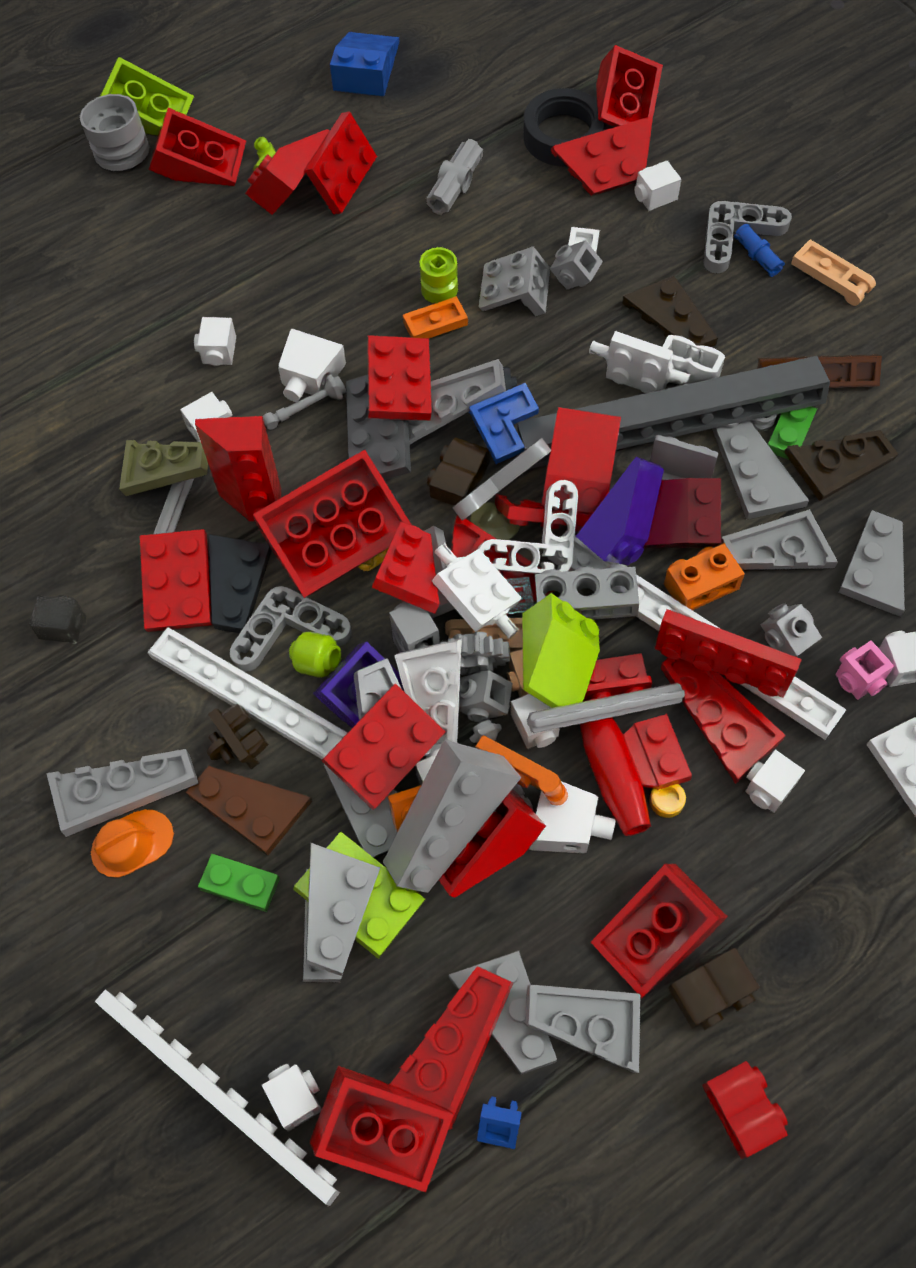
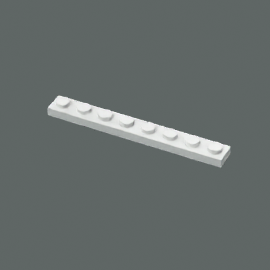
M107 990L103 991L95 1001L102 1009L328 1206L333 1203L340 1192L333 1187L337 1179L320 1164L315 1169H312L302 1159L307 1153L290 1138L284 1144L274 1136L273 1133L277 1127L261 1113L256 1118L250 1115L244 1109L249 1103L232 1088L227 1093L215 1084L220 1079L217 1074L204 1063L199 1068H196L187 1060L192 1053L176 1039L171 1044L165 1041L160 1036L164 1029L150 1016L147 1015L141 1020L132 1011L137 1005L121 991L116 997Z

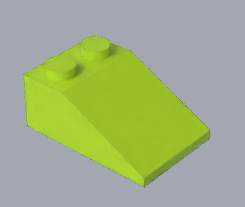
M118 57L101 96L121 94L131 98L136 104L145 133L157 136L167 108L169 107L187 115L194 98L193 95Z
M551 593L522 613L523 690L549 707L555 708L583 702L600 647L597 624L592 619L586 618L576 611L568 602L562 601Z

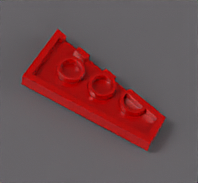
M667 658L662 663L661 670L670 684L679 683L682 690L685 692V696L682 699L683 704L735 784L785 738L786 735L719 673L699 670L693 663L680 658Z
M477 966L449 1002L448 1008L436 1024L434 1023L425 1034L424 1040L414 1053L409 1055L400 1067L399 1073L389 1084L452 1112L454 1116L449 1130L453 1127L513 986V982Z

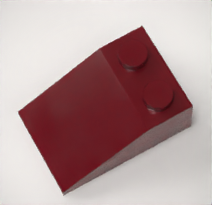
M721 478L662 480L649 538L643 547L706 548L712 546L714 548L721 543Z

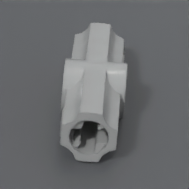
M468 139L462 142L451 160H445L442 163L437 182L427 196V205L434 213L442 215L445 212H449L460 192L466 193L469 189L473 171L483 157V149L478 145L477 141Z

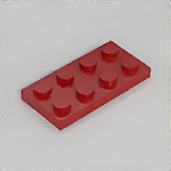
M666 609L655 645L656 650H659L670 659L680 658L693 663L699 670L717 672L733 683H745L758 688L765 695L780 696L784 698L802 660Z

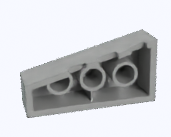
M448 740L443 741L383 860L397 887L428 893L522 778L504 756Z

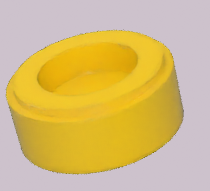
M679 784L659 790L653 788L649 802L652 810L657 815L671 818L682 811L686 802V795Z

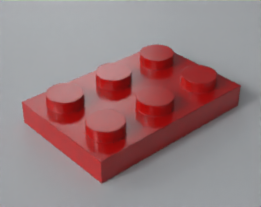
M351 112L341 113L304 169L333 214H341L377 158L376 153Z
M368 336V418L430 421L432 407L429 338Z
M201 529L140 535L144 629L147 632L166 630L167 627L170 629L211 626L212 613L206 531Z
M395 683L321 761L374 810L446 731Z

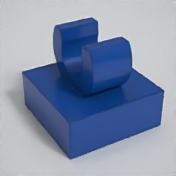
M492 1096L488 1101V1105L483 1104L477 1141L515 1149L522 1113L517 1111V1102L511 1101L510 1109L496 1106V1097Z

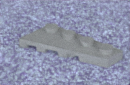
M750 420L712 428L746 520L807 507L808 498Z
M186 749L142 756L140 761L125 763L124 760L110 762V766L92 769L90 766L75 768V772L60 774L59 771L47 773L60 830L65 837L199 783L191 757Z

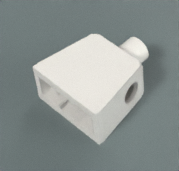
M291 329L278 367L281 382L286 386L283 391L284 396L290 401L298 402L304 392L313 395L325 389L324 385L327 376L331 374L335 378L346 365L343 345Z
M562 782L567 789L568 798L564 804L555 806L547 800L545 794L541 791L536 815L543 821L546 827L530 846V850L587 853L590 836L612 840L616 819L595 815L598 797L595 794Z

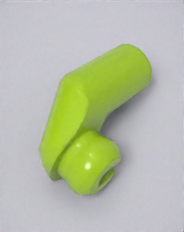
M259 137L254 142V147L259 156L258 162L253 167L254 170L267 154L272 157L276 153L271 142H268L265 137Z

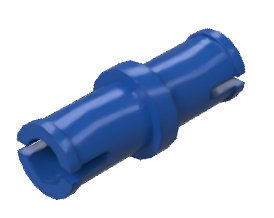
M749 224L742 225L735 232L734 238L749 252L748 256L751 260L757 261L768 272L770 277L777 275L783 269L785 263L770 249V243L766 239L762 240Z

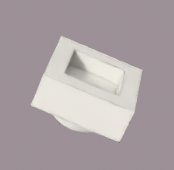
M571 227L568 245L571 246L586 240L592 249L597 252L600 230Z

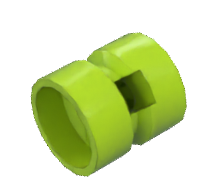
M442 247L431 248L425 251L419 260L423 297L431 303H438L456 297L458 292V272L455 254Z

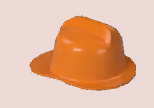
M147 809L133 812L121 819L108 822L100 829L92 843L91 857L93 865L100 873L108 877L120 878L158 860L166 854L172 845L174 836L172 823L164 814L156 810Z

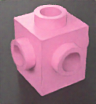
M869 641L859 649L854 647L840 658L842 664L835 675L838 677L842 688L852 693L859 700L867 693L874 696L885 688L888 684L885 679L894 665L872 641Z

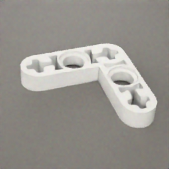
M559 480L548 488L545 501L542 544L490 539L481 543L478 549L484 554V551L489 550L491 545H493L496 552L506 553L508 552L506 546H511L512 548L509 553L510 566L505 565L507 558H497L493 562L495 568L501 571L541 574L545 570L554 569V564L550 562H542V569L537 568L540 561L539 549L544 550L542 553L543 557L554 556L557 551L559 552V557L564 558V564L558 565L557 570L567 572L573 562L578 503L577 488L572 482L567 480ZM561 487H564L565 493L570 494V499L564 500L562 509H569V515L565 513L552 514V508L555 510L559 509L560 499L554 497V492L559 491ZM555 519H562L566 522L568 530L565 536L557 537L552 533L551 523ZM521 548L529 549L533 554V561L527 567L520 566L516 561V553Z

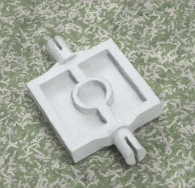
M615 331L611 339L610 347L593 341L589 349L590 354L605 358L607 362L606 378L618 384H625L639 389L644 393L666 389L669 381L686 385L690 379L691 374L674 369L672 350Z
M445 543L439 546L434 553L447 567L433 578L432 582L475 632L486 625L497 624L508 639L512 637L519 628L515 626L506 614L522 599L521 596L480 549L466 557L457 558Z

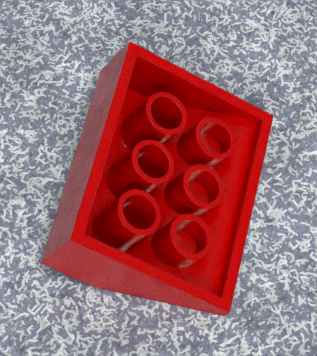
M366 450L361 451L253 514L256 525L304 599L387 550L400 522L412 525Z

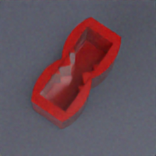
M745 1061L702 1085L741 1159L748 1158L788 1136L785 1126L788 1125L787 1118L781 1107L777 1103L771 1104L764 1091L767 1088L766 1080L756 1066L751 1068L749 1063Z

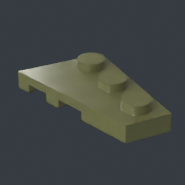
M126 440L119 490L125 496L207 475L208 461L201 442L173 441L170 445H161L157 441H147V444H138L135 440Z

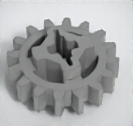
M475 632L471 634H456L453 638L448 639V642L462 639L461 675H471L481 670L493 671V669L497 668V665L505 666L506 662H510L509 642H503L502 638L492 639V636H487L485 632Z

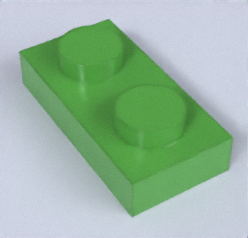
M811 406L781 414L768 443V446L775 455L789 460L784 453L787 446H802L817 408Z
M211 854L198 888L201 891L267 912L280 878L277 874Z

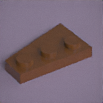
M208 766L198 777L199 783L191 786L186 791L189 798L267 856L312 802L309 796Z

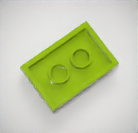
M340 832L327 849L380 867L355 937L359 944L379 959L423 904L425 898L415 890L397 887L385 866ZM310 868L294 885L293 889L308 902Z

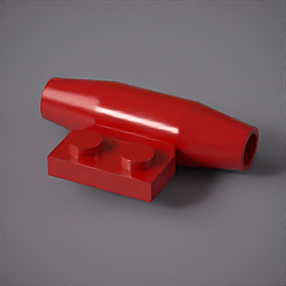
M667 714L634 723L624 734L613 717L580 724L584 750L602 798L614 819H616L621 831L625 836H632L646 831L651 827L643 787L657 790L690 781L692 777Z

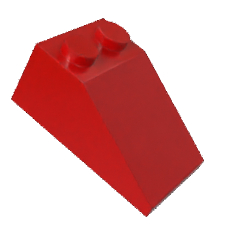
M614 45L600 63L596 84L598 120L614 127L650 116L653 121L663 65Z
M168 107L160 127L149 170L175 181L235 186L246 140Z
M323 130L283 146L272 157L267 154L247 181L251 185L245 194L273 215L299 184L306 173L304 169L324 141L329 130Z
M558 407L542 506H545L548 488L559 480H567L572 482L578 490L577 511L594 513L609 493L621 417ZM564 487L554 492V497L560 499L559 508L563 509L564 500L570 499V494L564 492Z
M512 789L439 879L440 883L450 896L457 897L524 855L533 842L537 840L546 825L519 794Z
M664 864L590 943L643 998L698 948L728 916L676 864Z
M338 1066L311 1136L310 1144L316 1157L426 1192L454 1114L380 1080Z

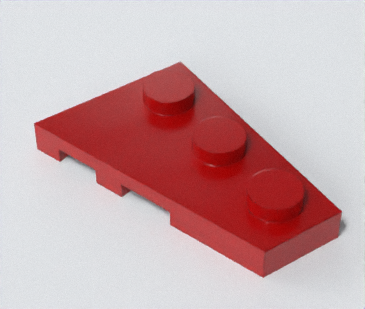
M496 494V508L507 519H510L509 523L528 526L529 521L540 522V526L543 527L545 506H542V503L523 499L521 504H515L507 500V496ZM552 508V514L565 513L569 515V510H562L561 508L555 510ZM577 511L575 531L582 529L592 513ZM555 519L551 523V529H559L560 524H567L562 519Z
M400 522L372 588L435 614L439 607L438 588L432 582L436 572L431 534L422 531L416 526Z

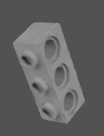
M616 564L608 567V569L594 570L591 567H580L575 571L568 572L550 569L543 571L541 574H535L537 603L546 597L545 594L554 590L561 594L558 597L559 599L568 602L586 618L604 619L638 616L639 596L635 567ZM623 586L628 591L618 594L612 591V588ZM583 588H589L594 591V594L583 596L578 591Z

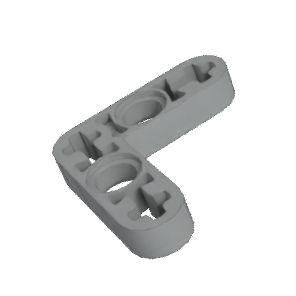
M729 201L713 203L707 219L704 267L712 273H722L728 269L732 254L733 231L736 232L742 225L749 224L756 234L781 236L789 229L792 219L789 210L778 206ZM719 214L723 215V222H718ZM751 215L756 218V221L749 222L742 217ZM720 233L723 234L726 237V239L716 240L715 238H713L712 235ZM715 251H721L719 260H715Z
M543 438L539 439L463 498L452 509L461 520H464L552 450Z
M275 587L266 594L230 648V657L234 666L244 672L256 669L286 624L301 632L330 635L335 639L337 645L341 647L346 645L351 639L350 622L344 615L307 597L304 599L301 594L287 587ZM285 598L288 606L281 604L277 608L275 601L281 602ZM307 610L315 611L318 614L317 618L311 623L302 622L299 619L300 615ZM268 622L272 625V630L266 635H258L255 633V628L258 624ZM339 626L342 627L343 633L336 632L334 636L331 635L329 627L337 629ZM249 638H251L254 641L253 645L251 644ZM250 649L252 657L250 658L245 656L243 660H241L239 653H247Z

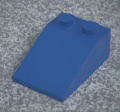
M348 32L335 46L331 59L330 70L333 91L385 96L400 42L399 37Z

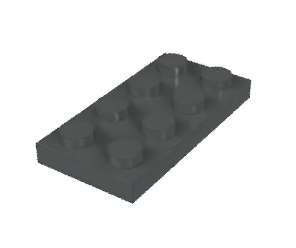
M368 374L346 381L349 458L366 450L384 480L411 473L408 420L368 418Z

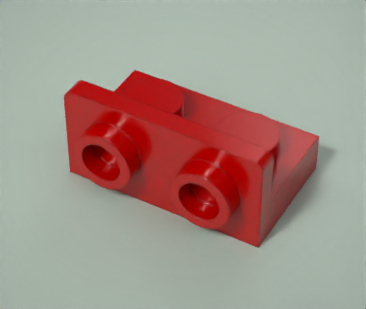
M642 653L597 660L583 702L651 688V676L646 674Z

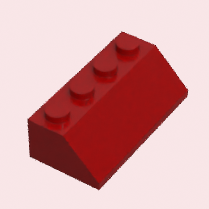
M263 416L195 419V426L219 496L248 521H254V513L281 498V485Z

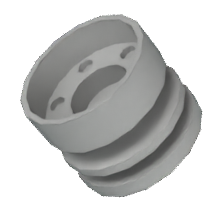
M107 94L95 98L82 109L80 114L81 125L87 140H89L96 163L102 168L111 171H122L133 168L146 158L150 146L136 104L131 98L121 94Z

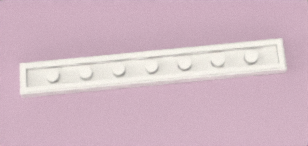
M169 627L166 628L148 651L149 656L231 706L241 705L250 717L320 759H323L348 733Z

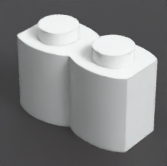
M668 335L662 347L673 351L672 364L674 369L691 374L688 384L720 377L725 359L723 353L712 347L696 346L692 341L681 336Z

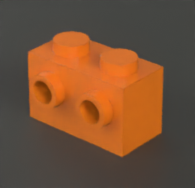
M725 543L714 548L708 546L688 560L679 559L672 563L667 569L664 586L672 598L693 611L738 590L745 573Z

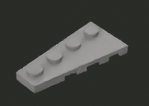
M499 359L431 381V420H408L410 444L469 412V406L505 392L503 365Z

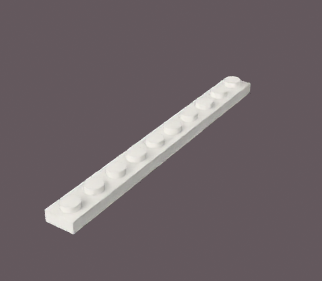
M575 535L573 562L568 571H575L580 567H591L594 570L608 569V567L618 564L603 561ZM557 551L554 556L548 557L549 560L557 565L564 564V558H560ZM636 575L639 596L638 616L636 617L656 630H660L666 609L717 627ZM623 586L612 588V591L618 594L628 591ZM796 677L792 680L784 698L768 696L761 693L756 687L745 683L740 684L824 740H826L846 711L845 708Z

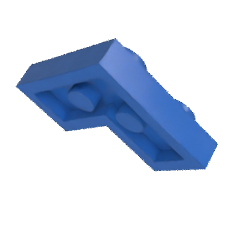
M526 383L469 406V413L495 464L524 452L525 446L514 424L537 415L539 412V407Z

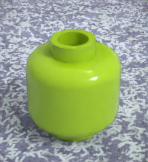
M303 632L291 644L289 657L297 672L322 678L327 677L338 667L341 661V650L335 639L330 635Z

